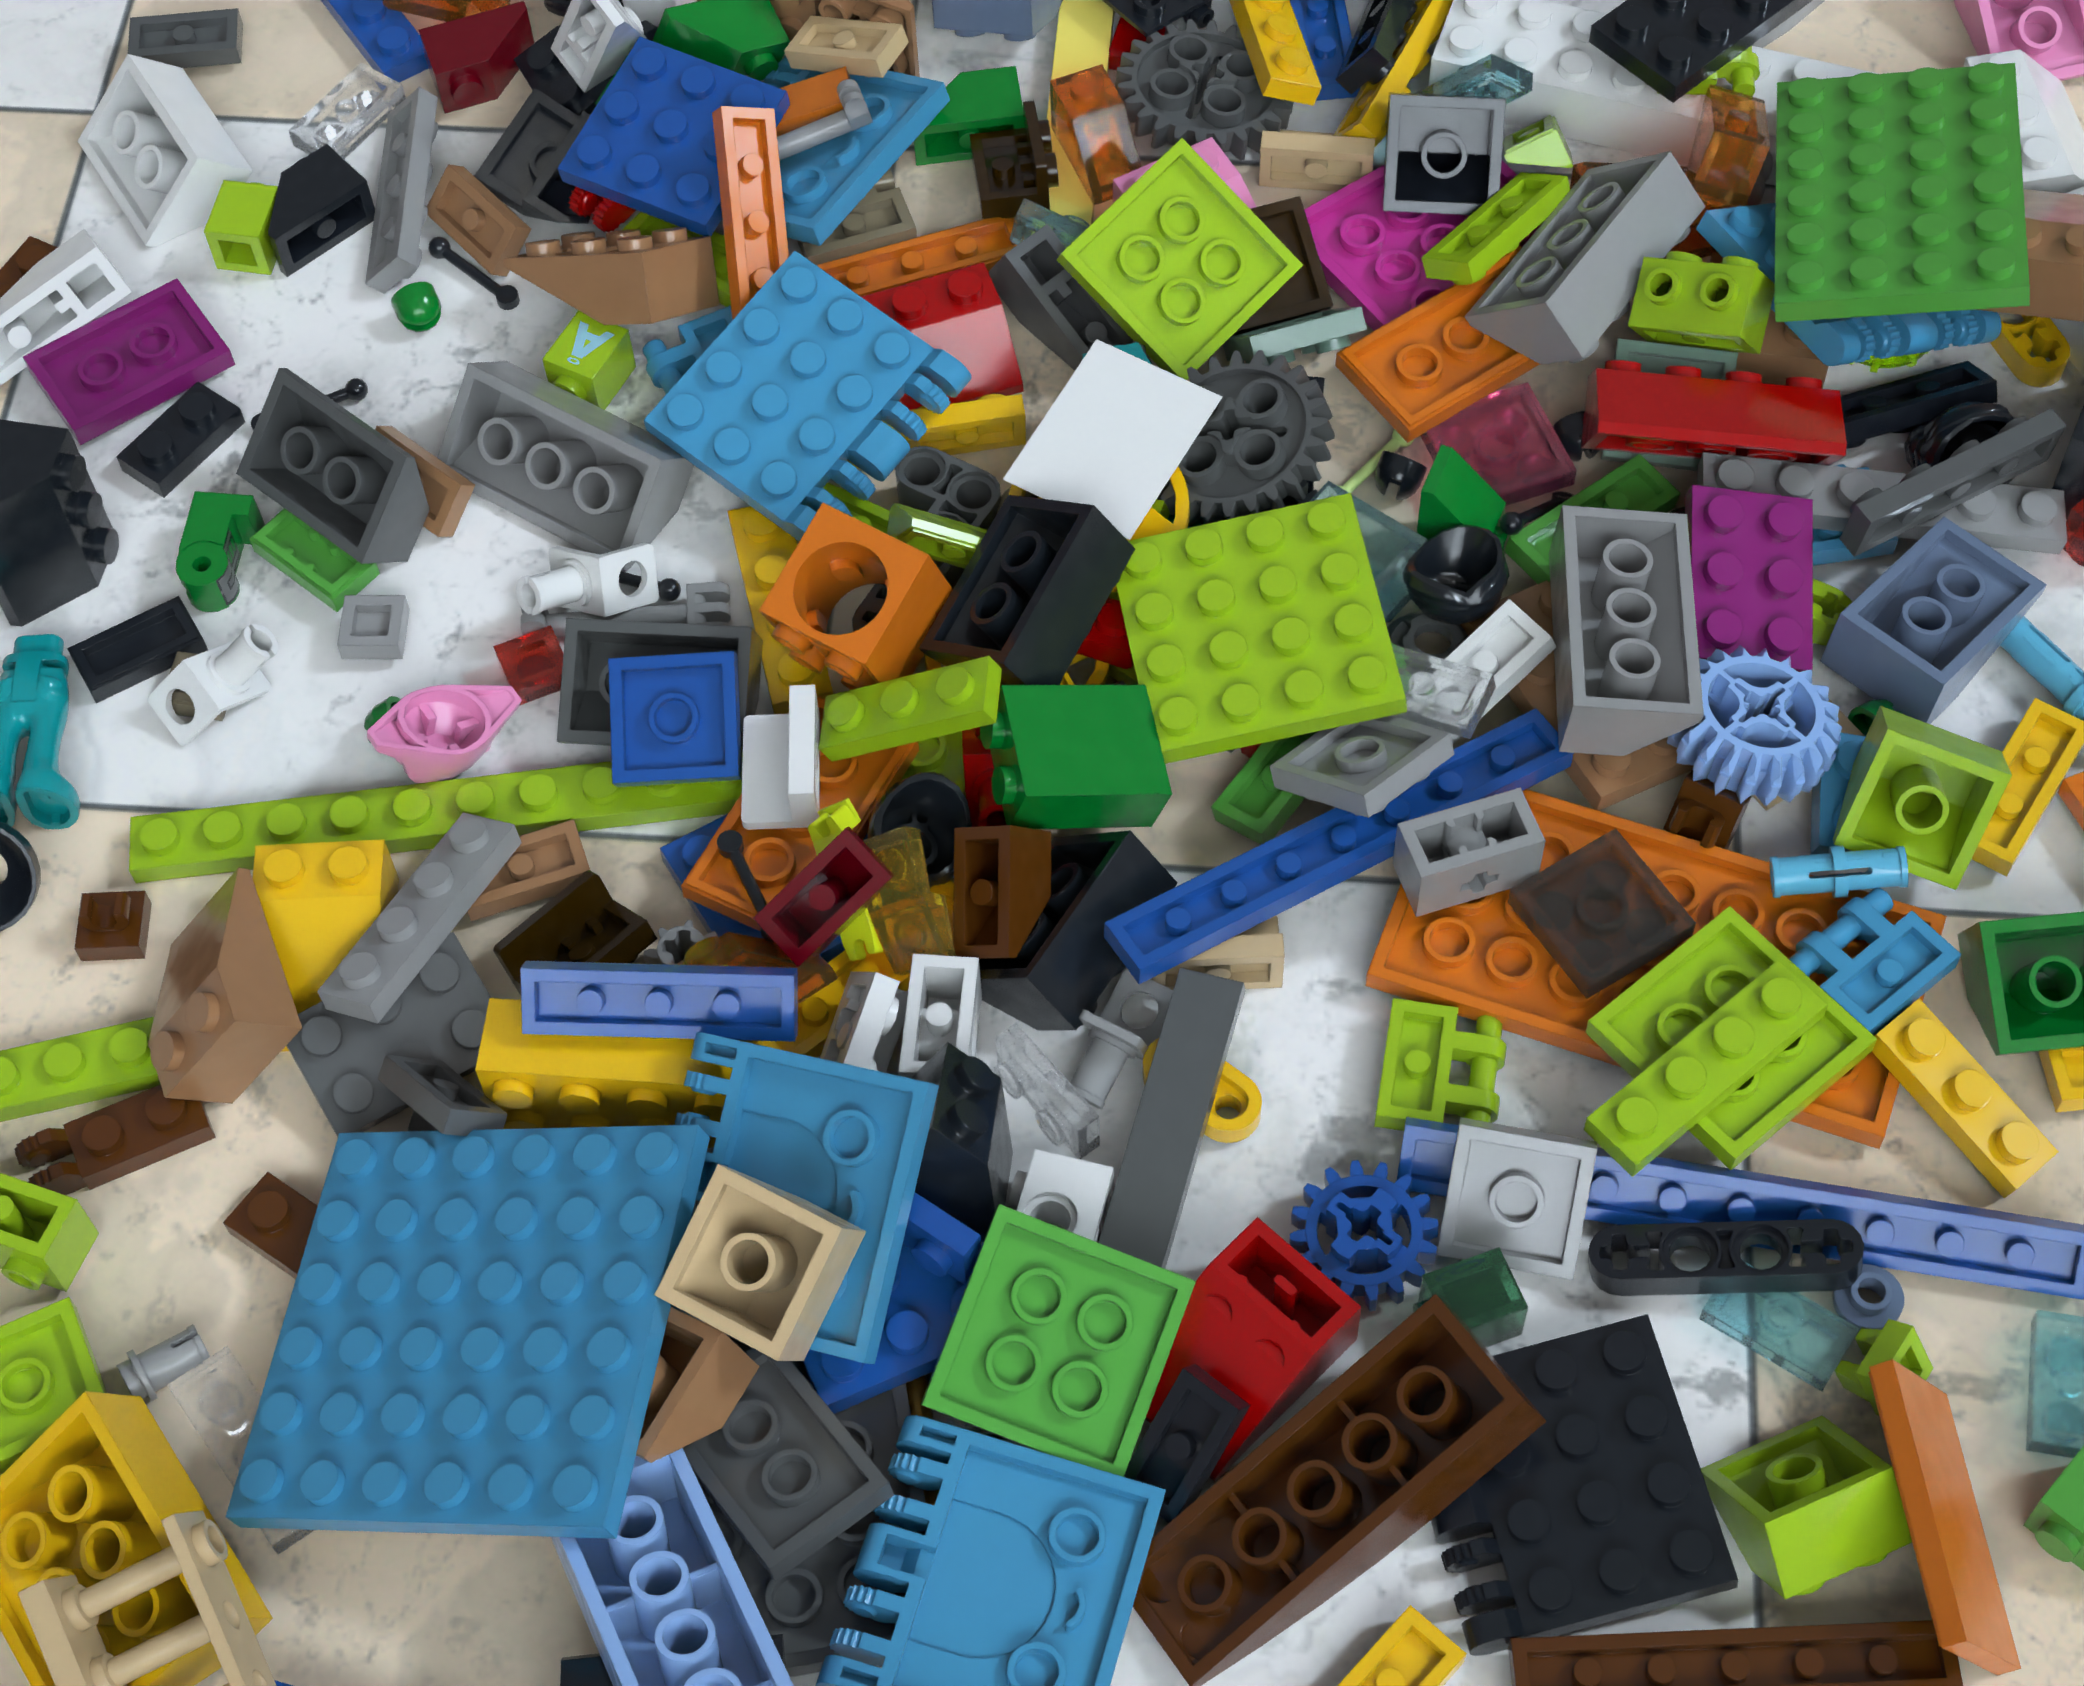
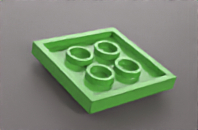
M998 1204L920 1405L1037 1451L1124 1477L1196 1281Z

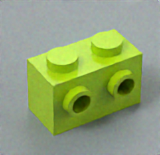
M1680 251L1667 252L1666 259L1644 257L1628 327L1647 342L1760 354L1774 296L1775 283L1758 269L1759 264L1743 257L1725 256L1721 264L1702 262V258Z
M0 1173V1269H2V1274L12 1282L31 1290H39L40 1286L45 1284L67 1292L99 1232L77 1199Z

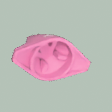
M437 685L426 687L409 693L397 702L367 730V738L376 751L395 758L403 766L407 776L415 783L450 780L471 768L485 752L489 751L492 741L518 709L522 699L512 686Z

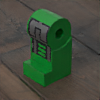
M194 492L179 546L176 573L187 590L186 594L191 605L200 611H221L235 602L239 595L240 584L236 577V572L244 544H251L249 539L265 525L253 495Z

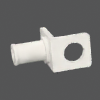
M640 543L601 555L561 546L552 547L549 549L551 571L530 577H521L516 586L518 602L527 614L537 615L545 610L563 607L608 617L658 601L659 590L654 546L649 543ZM635 561L642 573L641 582L634 593L625 595L619 586V575L625 564Z
M255 623L250 626L247 625L234 641L182 660L148 696V703L181 746L189 744L221 712L262 696L271 689V684L260 671V668L277 654L279 649L278 641L271 631L264 626ZM175 689L186 692L193 701L195 713L191 722L180 719L173 709L171 700Z

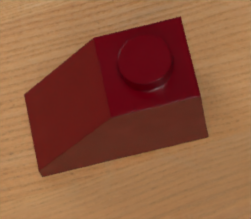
M524 1L419 29L428 69L445 114L498 99L519 70L514 58L534 44L528 11Z
M846 827L753 919L799 967L818 956L865 911L895 875L850 827Z

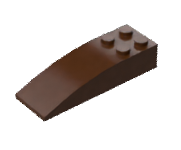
M1435 1294L1152 1537L1133 1608L1189 1686H1202L1322 1605L1382 1560L1443 1511L1541 1427L1546 1420L1464 1321Z

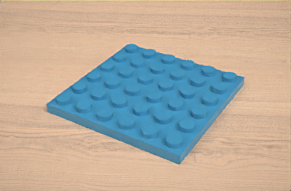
M698 1124L472 1130L467 1136L447 1135L439 1131L339 1133L225 1517L240 1528L617 1539L671 1308L670 1303L658 1298L654 1294L692 1218L710 1141L707 1133Z

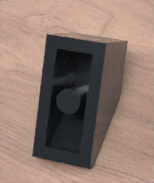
M325 144L281 172L268 235L280 271L286 277L374 221L375 207L367 180L328 144Z

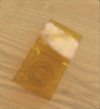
M903 826L863 840L895 875L867 907L877 937L894 973L902 976L911 972L913 954L956 956L945 895L930 891L920 829Z

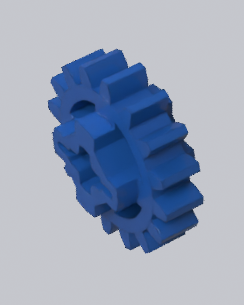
M1354 1160L1351 1162L1350 1176L1342 1179L1333 1168L1325 1169V1189L1322 1190L1315 1185L1306 1184L1303 1188V1200L1308 1207H1293L1291 1224L1300 1230L1289 1234V1244L1299 1253H1304L1303 1257L1352 1299L1354 1296H1364L1368 1310L1376 1311L1378 1295L1387 1293L1391 1300L1399 1304L1404 1300V1281L1419 1288L1425 1283L1426 1272L1421 1264H1435L1437 1246L1431 1243L1430 1240L1438 1237L1439 1223L1438 1219L1424 1217L1430 1211L1431 1199L1428 1194H1421L1412 1198L1409 1196L1412 1190L1413 1179L1409 1174H1405L1393 1183L1387 1180L1388 1168L1386 1163L1380 1162L1373 1175H1364L1359 1160ZM1400 1216L1404 1219L1409 1230L1410 1243L1408 1248L1402 1244L1403 1237L1393 1231ZM1320 1223L1326 1227V1234L1334 1239L1330 1245V1252L1327 1255L1323 1252L1318 1240L1317 1233ZM1369 1229L1376 1232V1240L1368 1235L1361 1237L1359 1241L1352 1239V1231L1361 1236L1366 1234ZM1378 1272V1273H1373V1274H1360V1273Z

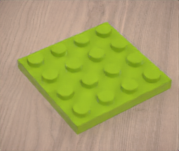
M1351 493L1128 541L1135 548V551L1123 570L1116 588L1137 683L1147 687L1165 764L1407 712L1406 696Z

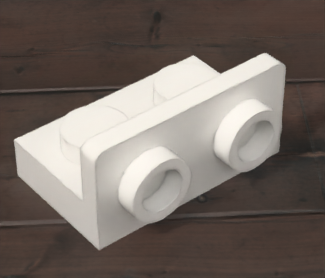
M850 972L820 1058L886 1073L906 1014L908 992L898 989L900 981L878 972Z

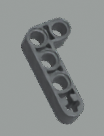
M928 446L911 448L908 454L895 467L899 504L987 530L997 515L1001 501L1000 484L995 476L983 469ZM932 559L954 589L965 568ZM875 584L856 609L852 618L853 632L867 625L879 613L887 595L885 584Z

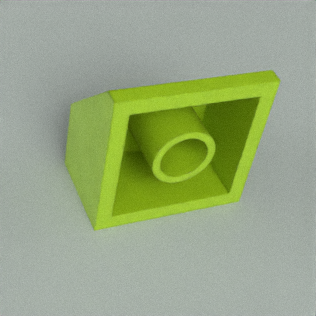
M1880 706L1853 763L1833 837L1834 845H1843L1845 849L1850 851L1896 848V846H1904L1909 873L1956 890L2012 777L2002 751Z
M1823 1415L1701 1468L1710 1498L1751 1571L1785 1600L1795 1595H1806L1815 1592L1826 1581L1857 1567L1875 1565L1884 1560L1888 1553L1912 1543L1893 1467Z

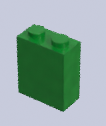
M1001 685L996 723L980 727L982 745L985 749H990L994 765L992 775L993 798L997 805H1002L1006 825L1031 829L1152 827L1172 795L1146 685Z

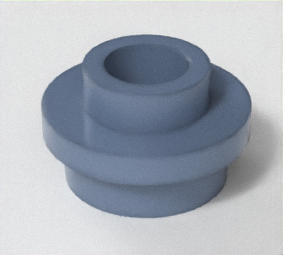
M1863 1264L1862 1273L1854 1284L1846 1289L1833 1291L1832 1294L1834 1308L1841 1320L1848 1327L1858 1332L1861 1328L1882 1330L1888 1319L1898 1320L1904 1307V1293L1898 1280L1887 1270L1875 1265ZM1866 1288L1876 1292L1881 1297V1302L1872 1304L1864 1301L1860 1297L1858 1290Z

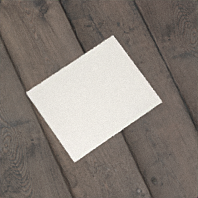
M1096 339L1003 480L1042 499L1095 505L1126 539L1130 540L1221 401L1222 396Z

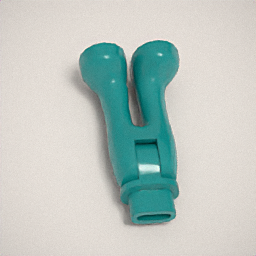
M54 634L25 635L16 638L13 653L7 655L3 660L2 668L4 672L0 676V822L6 823L11 827L15 824L17 804L25 818L32 824L44 829L69 828L76 823L80 813L81 804L78 793L59 771V751L69 711V687L67 680L69 663L63 655V639ZM29 736L22 772L15 791L14 782L16 779L18 746L24 737Z

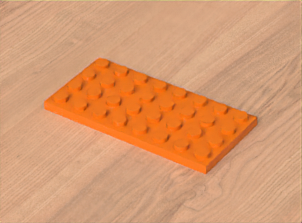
M1525 789L1523 794L1546 840L1538 881L1418 917L1415 916L1402 884H1400L1369 966L1365 986L1412 1001L1459 1007L1458 1016L1477 1021V1018L1483 1015L1492 1016L1502 1023V1030L1621 1067L1585 1033L1588 1020L1726 908L1731 906L1789 959L1796 953V944L1811 931L1822 932L1838 919L1837 911L1853 897L1863 899L1869 892L1853 890L1849 891L1847 898L1835 899L1832 896V892L1781 896V898H1773L1769 862L1717 846L1704 848L1700 845V841ZM1892 900L1893 908L1883 915L1895 925L1910 911H1913L1939 935H1942L1947 917L1896 900ZM1854 939L1842 950L1853 959L1867 948L1869 944L1865 940ZM1813 973L1809 976L1819 987L1828 980L1824 974ZM1925 993L1920 997L1922 1001L1924 999ZM1871 1052L1790 1121L1880 1149L1885 1138L1900 1082Z

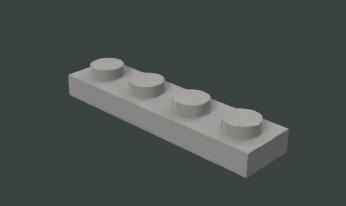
M420 86L390 112L387 119L365 281L366 285L383 294L401 279H409L418 269L422 259V250L419 248L421 228L428 213V208L424 203L426 187L433 172L430 155L432 143L438 132V123L435 122L438 97Z
M463 812L317 992L326 1010L378 1024L522 842L515 825Z

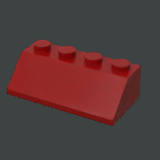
M984 262L861 296L934 349H942L952 355L969 370L972 379L957 397L946 395L949 398L950 404L975 401L989 394L1010 396L1024 392L1023 381L1003 304ZM906 393L899 400L909 410L918 409L922 406Z
M1626 360L1605 361L1604 369L1596 368L1588 376L1581 448L1700 459L1703 452L1820 465H1831L1846 456L1847 441L1840 390L1822 389L1823 380L1788 377L1786 378L1785 385L1762 383L1761 374L1745 371L1726 372L1725 380L1701 378L1702 369L1690 366L1665 367V374L1641 372V363Z

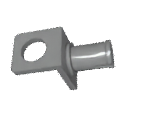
M1125 970L1100 1017L1084 1009L1079 1016L1080 1021L1089 1030L1088 1036L1093 1040L1065 1090L1083 1102L1102 1110L1105 1105L1104 1102L1127 1058L1135 1059L1137 1057L1143 1060L1148 1046L1159 1038L1173 990L1151 979L1138 984L1129 970ZM1137 993L1149 994L1158 1003L1157 1018L1151 1025L1142 1029L1131 1028L1125 1024L1121 1012L1123 1003L1127 998Z

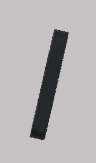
M1834 1219L1614 1225L1602 1229L1591 1240L1588 1251L1589 1271L1592 1281L1599 1289L1608 1294L1618 1296L1836 1291L1846 1289L1854 1284L1861 1275L1864 1243L1860 1233L1852 1225L1842 1220ZM1764 1244L1774 1248L1779 1253L1781 1259L1773 1267L1760 1270L1746 1265L1740 1255L1744 1249L1751 1245ZM1792 1245H1801V1266L1792 1267ZM1829 1245L1837 1246V1252L1841 1256L1840 1263L1827 1264L1826 1257L1822 1254L1823 1247ZM1695 1246L1704 1250L1708 1254L1710 1261L1700 1270L1684 1271L1676 1267L1670 1257L1674 1251L1681 1247ZM1650 1249H1658L1659 1270H1651ZM1613 1252H1627V1269H1613Z

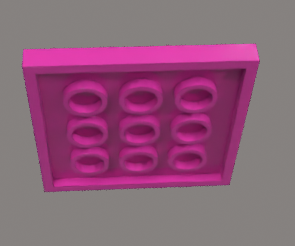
M1503 160L1501 164L1500 189L1517 176ZM1384 165L1304 209L1327 284L1350 307L1362 306L1365 323L1373 331L1454 285L1452 281L1426 278L1421 257L1470 216L1383 211ZM1541 225L1519 243V246L1523 247Z

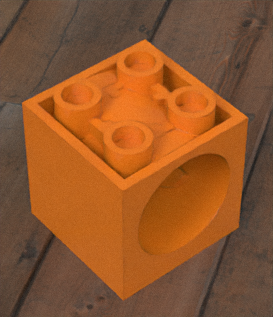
M822 502L759 611L775 628L771 636L780 644L791 649L789 657L818 674H821L825 666L843 676L840 682L852 690L914 673L924 656L919 647L953 588L929 554ZM867 584L886 585L887 595L885 602L872 621L851 633L841 635L827 634L830 614L844 595L855 588Z

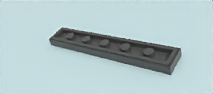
M1184 968L1179 969L1098 1243L1161 1268H1166L1245 995L1244 982Z

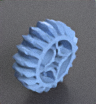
M1741 645L1730 656L1716 648L1707 660L1699 658L1704 715L1701 723L1667 738V744L1677 748L1676 763L1694 765L1692 769L1693 781L1707 778L1714 782L1715 795L1724 789L1734 791L1740 804L1750 795H1756L1767 806L1777 796L1790 803L1800 791L1809 793L1813 786L1819 783L1824 773L1830 770L1836 757L1835 751L1841 740L1842 726L1837 723L1840 707L1828 702L1829 687L1812 685V670L1798 672L1791 668L1790 656L1782 662L1770 659L1766 648L1756 656H1751Z

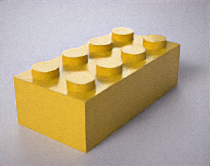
M489 998L475 1071L484 1095L508 1114L503 1129L674 1125L677 1113L685 1114L687 1112L706 1115L712 1121L720 1122L726 1095L717 1093L712 1096L694 1092L691 1087L684 1086L687 1070L730 1080L732 1068L690 1059L695 1039L522 1034L521 1000ZM739 1040L763 1046L762 1041ZM709 1136L708 1148H712L716 1138Z

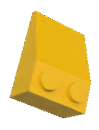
M384 839L255 846L252 879L298 1014L322 1001L317 992L398 893L399 877ZM287 1046L281 1052L289 1051Z

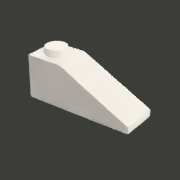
M571 0L551 50L585 93L616 73L639 37L647 38L644 35L642 23L635 12L627 6L623 7L618 0Z
M85 229L38 261L0 298V386L27 367L23 356L86 325L132 292L119 272Z

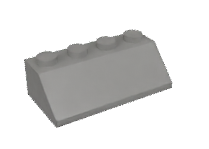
M1671 151L1588 169L1466 314L1465 319L1471 327L1541 365L1569 361L1570 363L1580 362L1595 352L1599 346L1598 339L1610 324L1621 318L1629 310V301L1636 293L1643 258H1665L1667 252L1688 237L1691 232L1690 225L1706 206Z
M508 361L468 363L437 457L474 483L473 493L587 552L599 555L640 543L651 544L679 510L694 467L691 462L648 431ZM635 561L625 564L622 570L630 569Z
M1562 505L1549 551L1553 640L1556 645L1554 649L1559 752L1625 756L1701 723L1704 715L1687 514Z

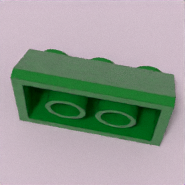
M2084 912L1983 921L1957 934L1960 953L1962 954L1961 961L1967 999L1996 1056L2084 1047Z

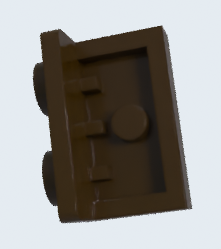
M1034 100L1023 102L1025 128L969 134L982 219L995 217L1013 218L1020 214L1050 211L1049 188L1059 187L1055 152H1052L1048 119L1038 121Z
M587 870L494 946L493 951L521 995L520 968L525 961L632 964L638 955L658 938L646 919L613 900L600 876L591 870Z

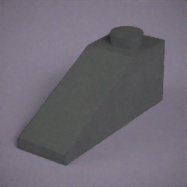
M1046 224L1004 254L988 273L998 295L1019 323L1073 370H1076L1082 361V354L1089 351L1096 339L1111 346L1130 344L1134 340L1056 260L1066 247L1051 227Z

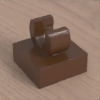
M1691 770L1684 779L1663 829L1670 833L1700 841V845L1704 848L1717 846L1728 850L1751 796L1740 804L1734 791L1724 789L1715 795L1714 782L1707 778L1693 781V770Z
M146 891L82 893L74 948L81 961L145 959L152 905Z

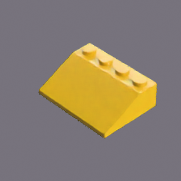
M85 1391L0 1476V1630L31 1686H55L18 1592L44 1579L76 1575L79 1584L86 1588L171 1546L161 1520L172 1514L203 1510L206 1519L212 1520L217 1525L141 1396ZM223 1535L228 1549V1556L224 1562L253 1631L257 1635L273 1617ZM181 1573L100 1614L96 1626L107 1653H111L115 1657L198 1615L199 1611L184 1575ZM209 1642L129 1682L127 1686H194L222 1668L212 1642Z

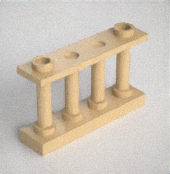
M203 1510L172 1514L161 1520L171 1546L88 1588L79 1584L76 1575L44 1579L18 1592L55 1686H127L129 1682L209 1642H212L228 1681L223 1686H276L224 1562L228 1556L226 1541L218 1526L212 1520L206 1519ZM183 1573L199 1614L115 1657L111 1653H107L96 1626L99 1621V1615Z

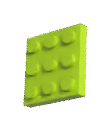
M1183 138L1172 146L1056 259L1134 341L1145 345L1146 354L1159 368L1185 380L1189 378L1188 368L1193 367L1197 370L1303 266L1292 252Z
M1731 906L1726 908L1589 1019L1585 1033L1634 1079L1777 960H1780L1828 1003L1825 1015L1820 1021L1688 1130L1726 1167L1733 1170L1873 1051L1877 1038Z

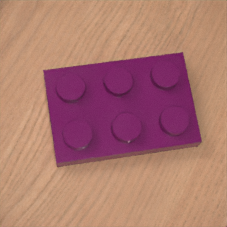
M177 278L23 356L29 372L80 445L190 389L195 383H201L235 365L230 349Z
M1692 485L1685 494V514H1687L1699 658L1707 660L1716 648L1730 656L1741 645L1751 656L1758 655L1766 648L1770 659L1782 662L1790 656L1791 668L1798 672L1813 671V499Z

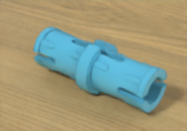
M1843 845L1830 846L1828 853L1782 858L1774 856L1769 858L1773 898H1781V896L1832 892V896L1835 899L1847 898L1849 891L1896 886L1901 888L1908 887V863L1904 846H1896V848L1845 852ZM1868 868L1866 872L1809 877L1810 872Z

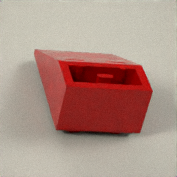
M1257 1217L1209 1263L1196 1280L1145 1419L1150 1424L1152 1423L1182 1369L1193 1364L1198 1365L1250 1404V1408L1210 1475V1478L1216 1482L1357 1340L1361 1306Z

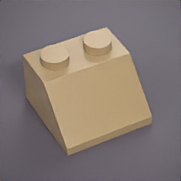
M718 1164L654 1295L776 1361H804L866 1231L803 1198L725 1165Z

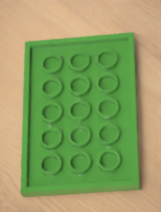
M1985 62L1970 67L1946 69L1926 67L1910 72L1886 74L1866 72L1850 77L1826 79L1806 77L1790 82H1777L1775 322L2030 306L2015 63L1996 64Z

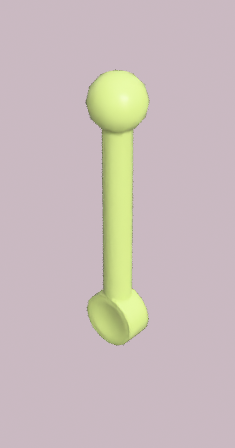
M1394 429L1392 439L1342 486L1335 485L1328 488L1325 498L1352 493L1376 470L1383 451L1394 453L1400 447L1410 446L1414 440L1407 443Z

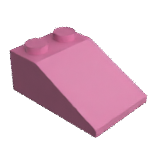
M1954 0L1955 7L1977 55L2021 49L2061 81L2084 77V0Z

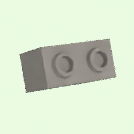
M1520 787L1397 823L1392 864L1413 912L1418 917L1538 881L1546 840Z

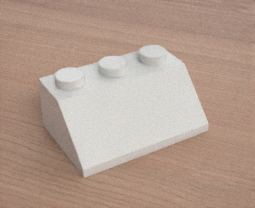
M2021 49L1966 57L1963 67L1975 66L1985 62L1996 64L2015 63L2023 189L2067 193L2083 187L2084 131L2062 81Z
M127 54L78 139V143L145 246L154 248L206 224L223 180L246 183L253 171L183 68Z

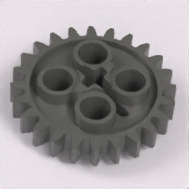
M1192 19L1187 20L1186 30L1182 31L1171 23L1165 26L1164 36L1155 32L1146 37L1145 42L1134 39L1131 43L1130 53H1122L1120 67H1117L1116 107L1123 108L1122 121L1124 123L1136 122L1134 130L1136 137L1152 134L1151 148L1157 149L1166 143L1174 146L1181 138L1192 146L1212 137L1224 153L1230 151L1241 161L1245 159L1247 146L1260 153L1262 131L1280 132V129H1287L1294 102L1262 95L1244 41L1237 37L1236 25H1232L1224 33L1217 30L1215 20L1209 21L1206 30L1198 29ZM1215 63H1218L1215 77L1210 78L1207 83L1211 68ZM1202 99V105L1197 116L1191 119L1194 105L1198 104Z
M1262 350L1256 352L1250 364L1244 363L1239 351H1234L1229 366L1221 367L1217 358L1213 356L1209 360V372L1203 375L1193 367L1188 368L1187 372L1190 382L1222 396L1221 401L1178 465L1185 478L1189 494L1190 517L1188 525L1192 526L1200 517H1202L1205 524L1221 521L1222 518L1232 519L1264 512L1263 510L1269 507L1272 509L1285 507L1282 499L1288 495L1304 500L1306 496L1300 483L1302 480L1320 481L1322 477L1315 462H1324L1331 459V454L1325 442L1335 438V433L1329 422L1333 416L1316 379L1309 380L1302 365L1291 369L1283 355L1277 357L1269 365ZM1168 480L1157 500L1165 501L1172 516L1175 514L1176 497L1170 480Z

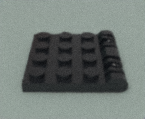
M1648 1314L1493 1355L1495 1360L1545 1418L1546 1422L1443 1511L1430 1520L1436 1541L1439 1543L1456 1542L1493 1532L1494 1538L1470 1540L1467 1543H1460L1442 1552L1441 1558L1447 1573H1462L1502 1562L1507 1581L1494 1580L1482 1583L1481 1585L1467 1587L1463 1591H1459L1453 1598L1459 1615L1472 1616L1479 1614L1465 1620L1461 1624L1470 1655L1482 1656L1507 1650L1511 1638L1559 1636L1738 1588V1577ZM1515 1605V1608H1504L1507 1606Z

